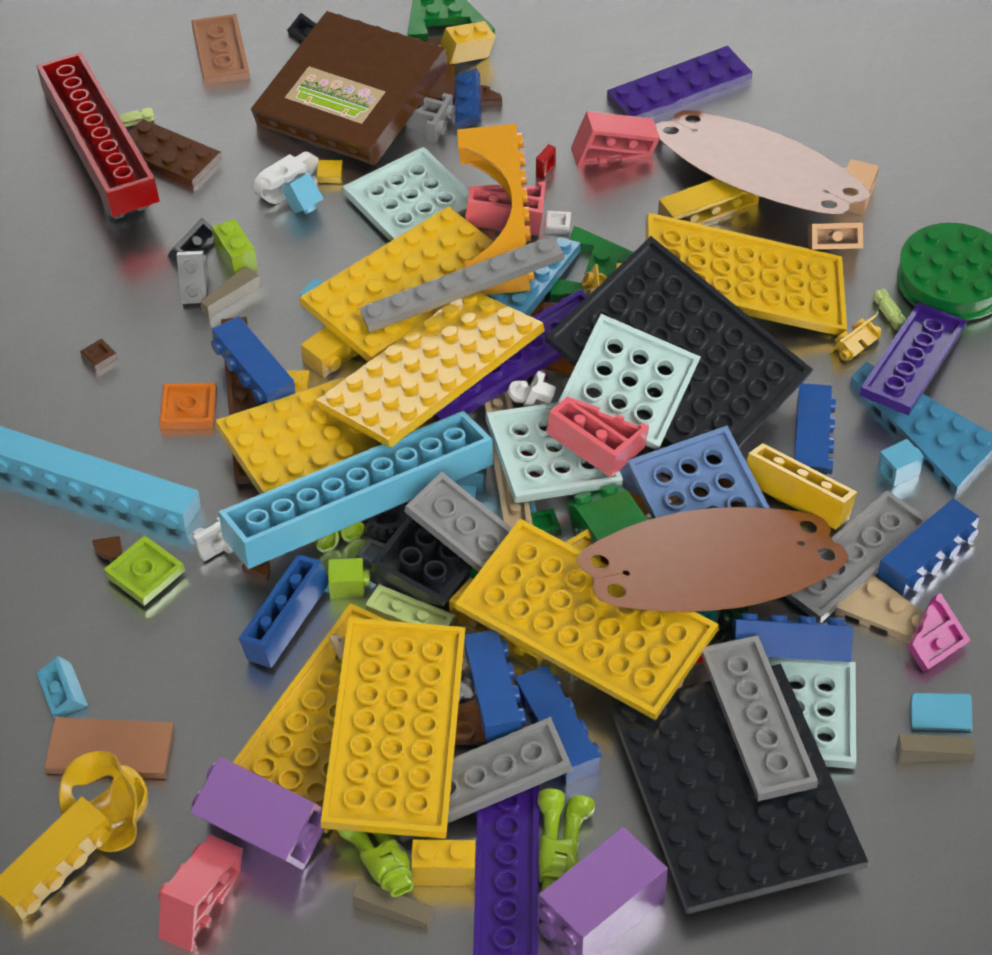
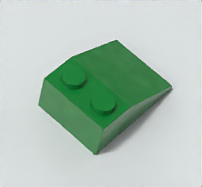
M615 483L601 486L600 490L592 493H578L574 496V499L566 501L573 532L578 535L589 529L592 536V544L617 531L648 520L629 492L621 486H616Z

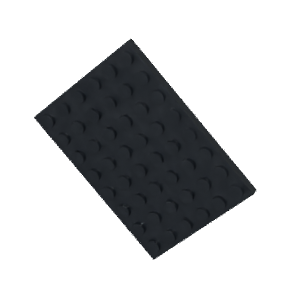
M652 236L635 250L545 338L547 344L573 366H576L600 314H603L700 356L698 365L663 439V442L668 446L728 426L735 442L740 448L813 371L809 365ZM617 344L607 346L608 350L612 353L617 354L622 351L621 347ZM634 355L632 357L633 361L637 364H645L647 362L646 358L642 355ZM662 365L657 368L662 375H670L672 373L668 366ZM599 366L597 368L598 373L607 376L612 373L607 366ZM624 377L622 379L626 386L632 387L637 384L632 377ZM652 387L647 390L651 397L657 398L662 395L661 391L657 388ZM614 399L623 408L626 407L623 400ZM637 411V416L640 419L648 420L651 418V414L648 411ZM708 455L706 457L710 464L717 465L721 463L720 459L715 455Z
M781 664L772 665L771 668L818 779L817 788L757 801L711 680L678 688L656 720L623 702L611 704L612 716L687 914L868 867L869 861Z

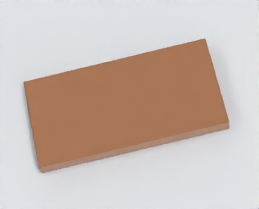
M229 14L191 20L204 85L250 79L237 15Z
M55 717L44 766L46 774H63L66 767L77 757L89 752L105 751L114 754L120 765L130 766L142 778L166 779L174 734V723Z

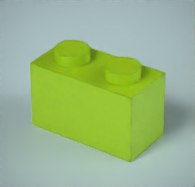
M234 218L212 226L215 248L232 276L244 266L253 272H257L255 248L237 220Z

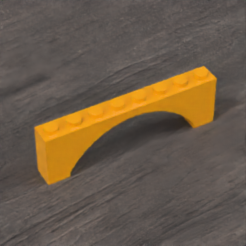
M517 124L457 129L461 165L468 164L488 174L501 185L512 203L510 217L501 234L482 253L472 260H465V268L527 245L526 241H531L530 226H525V222H530L529 208L524 207V203H528L527 188H522V185H527L525 169L521 170V167L525 166L524 151L519 152L520 148H524L523 134L517 133ZM534 271L479 291V293L491 295L530 291V280H535Z

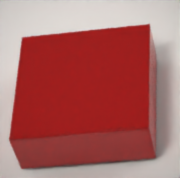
M550 144L536 157V177L544 179L556 166V147Z

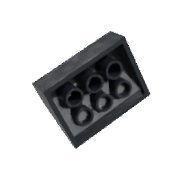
M408 515L371 562L370 581L419 601L445 606L473 567Z

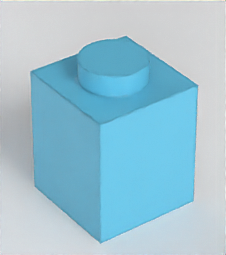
M310 173L301 175L280 187L294 214L301 211L307 214L318 208L316 203L324 199Z
M905 439L880 451L877 469L895 487L920 474L924 457L919 448L914 447L908 439Z

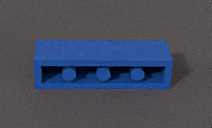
M240 316L212 329L213 341H211V346L214 352L224 358L226 366L231 372L234 371L238 375L242 386L249 388L257 404H265L295 394V383L292 377Z
M802 383L799 386L797 398L794 459L826 476L827 474L832 475L833 458H828V456L833 454L834 438L829 436L830 433H834L835 417H830V415L835 413L836 397H831V385Z
M952 498L880 560L877 577L902 596H905L911 589H918L926 576L930 573L932 575L935 574L947 558L952 559L959 552L960 547L964 543H970L975 539L979 531L977 529L979 516Z
M297 554L238 638L248 661L269 668L273 667L329 585L322 561Z
M740 613V618L732 617L730 641L758 635L767 657L851 662L854 627L845 624V619L828 618L827 623L816 622V617L799 616L798 621H789L786 615L770 614L769 619H758V614Z
M494 630L466 634L464 639L465 656L487 744L522 729L521 726H526L524 708H518L517 703L521 702L518 685H512L511 680L515 679L512 662H506V657H509L507 641L501 640L499 633Z
M547 665L515 677V685H518L520 693V704L524 708L531 724L549 717L553 721L573 768L572 771L561 775L565 785L567 786L599 773V760L602 759L600 749L595 742L591 743L588 738V730L582 719L578 720L576 717L575 707L571 698L564 696L559 677L556 674L552 675Z

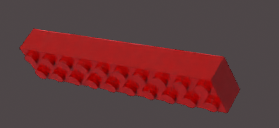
M82 52L36 65L42 89L112 217L124 215L127 212L160 202L152 172Z

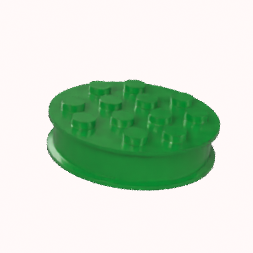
M951 222L929 225L913 233L905 241L901 249L900 263L897 269V282L904 297L913 306L921 302L967 321L991 314L992 234L976 226Z

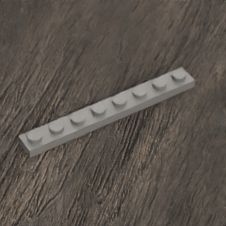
M554 235L359 307L360 313L369 332H373L564 260V253Z

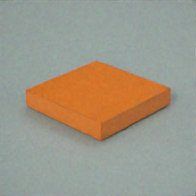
M216 382L163 383L159 421L160 430L214 429L217 396Z

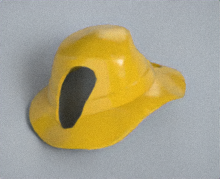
M105 751L89 752L73 760L66 767L62 775L58 793L60 812L63 815L76 802L72 794V788L75 785L83 786L104 776H113L109 787L101 795L88 802L107 817L114 830L108 841L96 849L105 852L125 849L135 841L137 836L136 823L147 809L148 790L146 784L133 768L128 765H120L114 754Z

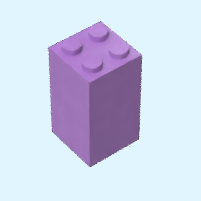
M220 756L217 762L210 766L203 789L196 793L192 801L193 808L190 813L301 870H304L324 831L321 828L322 807Z
M622 827L539 894L538 928L546 939H553L560 946L563 955H599L665 900L668 868L625 827Z

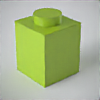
M363 558L328 560L330 599L365 598L364 586H370L369 569H364Z

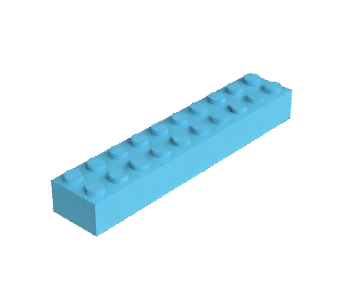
M461 411L409 433L391 448L381 444L219 511L222 538L245 566L250 569L414 499L441 472L453 481H457L494 465L492 438L464 411Z

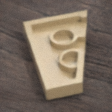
M874 575L835 609V614L844 618L848 615L860 620L859 624L866 627H870V625L886 630L887 635L907 643L910 642L924 614L923 611Z

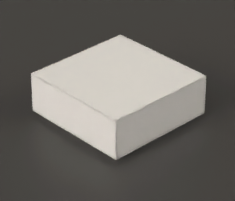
M546 211L545 234L569 236L571 212Z

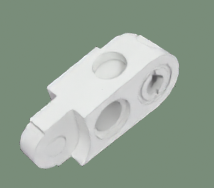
M306 151L297 157L289 154L258 174L253 184L254 193L272 204L282 202L286 198L280 187L306 173L313 175L317 169L319 159Z

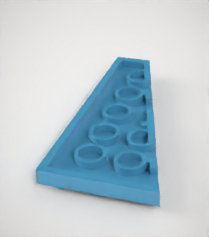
M557 237L556 240L564 253V260L535 270V280H530V291L486 296L530 316L581 251L580 242Z
M868 362L851 377L850 384L858 392H860L861 386L875 367ZM922 394L909 416L863 397L869 404H874L881 411L882 418L886 422L890 421L897 428L896 432L904 440L908 439L914 447L919 448L924 457L923 459H927L932 464L934 472L940 478L944 477L950 483V489L955 494L992 455L991 432Z

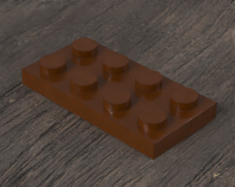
M142 119L128 132L149 169L191 187H194L222 159L220 151L145 119Z

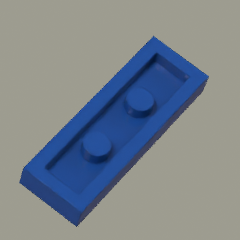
M477 68L455 75V124L459 129L481 122L480 73Z

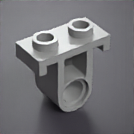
M443 93L442 101L425 97L405 125L411 129L426 132L427 141L436 143L440 135L445 133L449 119L452 120L455 115L456 108L453 105V95Z
M203 251L177 252L181 303H200L207 297V256L203 255Z

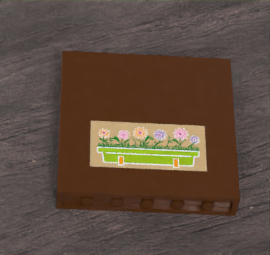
M326 11L255 102L251 111L256 124L376 165L448 67L446 51L440 45L427 43L418 38L408 37L399 32L389 31L379 26H373L360 20H354L341 14Z

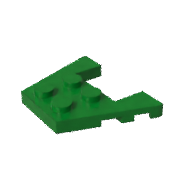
M413 0L407 36L428 41L426 27L463 25L482 21L487 23L494 34L495 28L467 0Z
M577 226L573 227L569 240L580 242L581 251L592 253L585 274L590 272L595 264H598L599 273L608 277L616 270V263H623L633 253L631 250ZM558 279L550 292V301L558 302L560 298H566L580 289L584 291L582 282Z

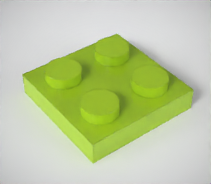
M144 535L103 570L105 577L145 606L185 572V567L182 562Z

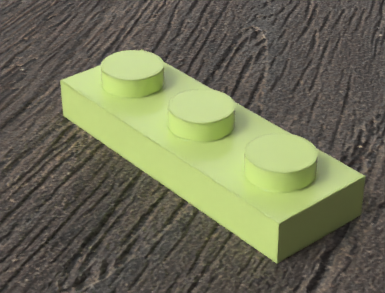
M380 584L365 605L366 611L388 621L453 626L455 623L454 614Z

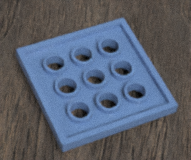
M728 426L630 459L626 464L652 519L684 511L731 507L730 503L735 501L740 502L744 507L770 508ZM708 455H715L720 459L721 463L717 465L710 464L706 457ZM683 464H691L695 467L696 472L688 474L682 470L681 466ZM661 472L666 473L670 476L671 481L661 482L657 479L656 475ZM727 478L732 482L733 486L723 488L718 483V480ZM702 487L707 491L708 495L698 497L694 494L693 489ZM677 496L682 500L683 504L673 506L669 503L668 498Z

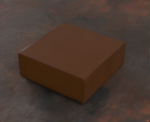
M103 339L80 351L81 357L96 372L118 359L117 353Z

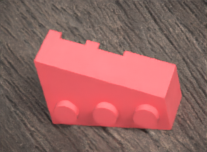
M586 111L571 150L577 167L585 166V162L599 161V164L607 163V159L620 157L621 160L650 157L660 137L653 119Z
M538 182L537 186L524 187L522 185V188H527L528 203H524V207L529 208L530 222H525V226H530L531 235L539 236L543 214L545 182ZM500 184L470 186L465 219L475 227L503 231L511 213L512 203L505 190L501 188Z
M566 397L549 412L546 433L610 478L624 467L628 460L635 457L645 448L649 425L641 423L640 426L624 421V416L616 414L613 417L599 412L600 408Z
M209 835L202 844H198L194 848L188 861L180 864L175 876L169 883L165 882L159 891L160 916L158 938L192 952L196 945L194 939L197 930L201 925L207 927L211 921V917L207 915L215 901L222 903L241 871L243 848L212 835Z

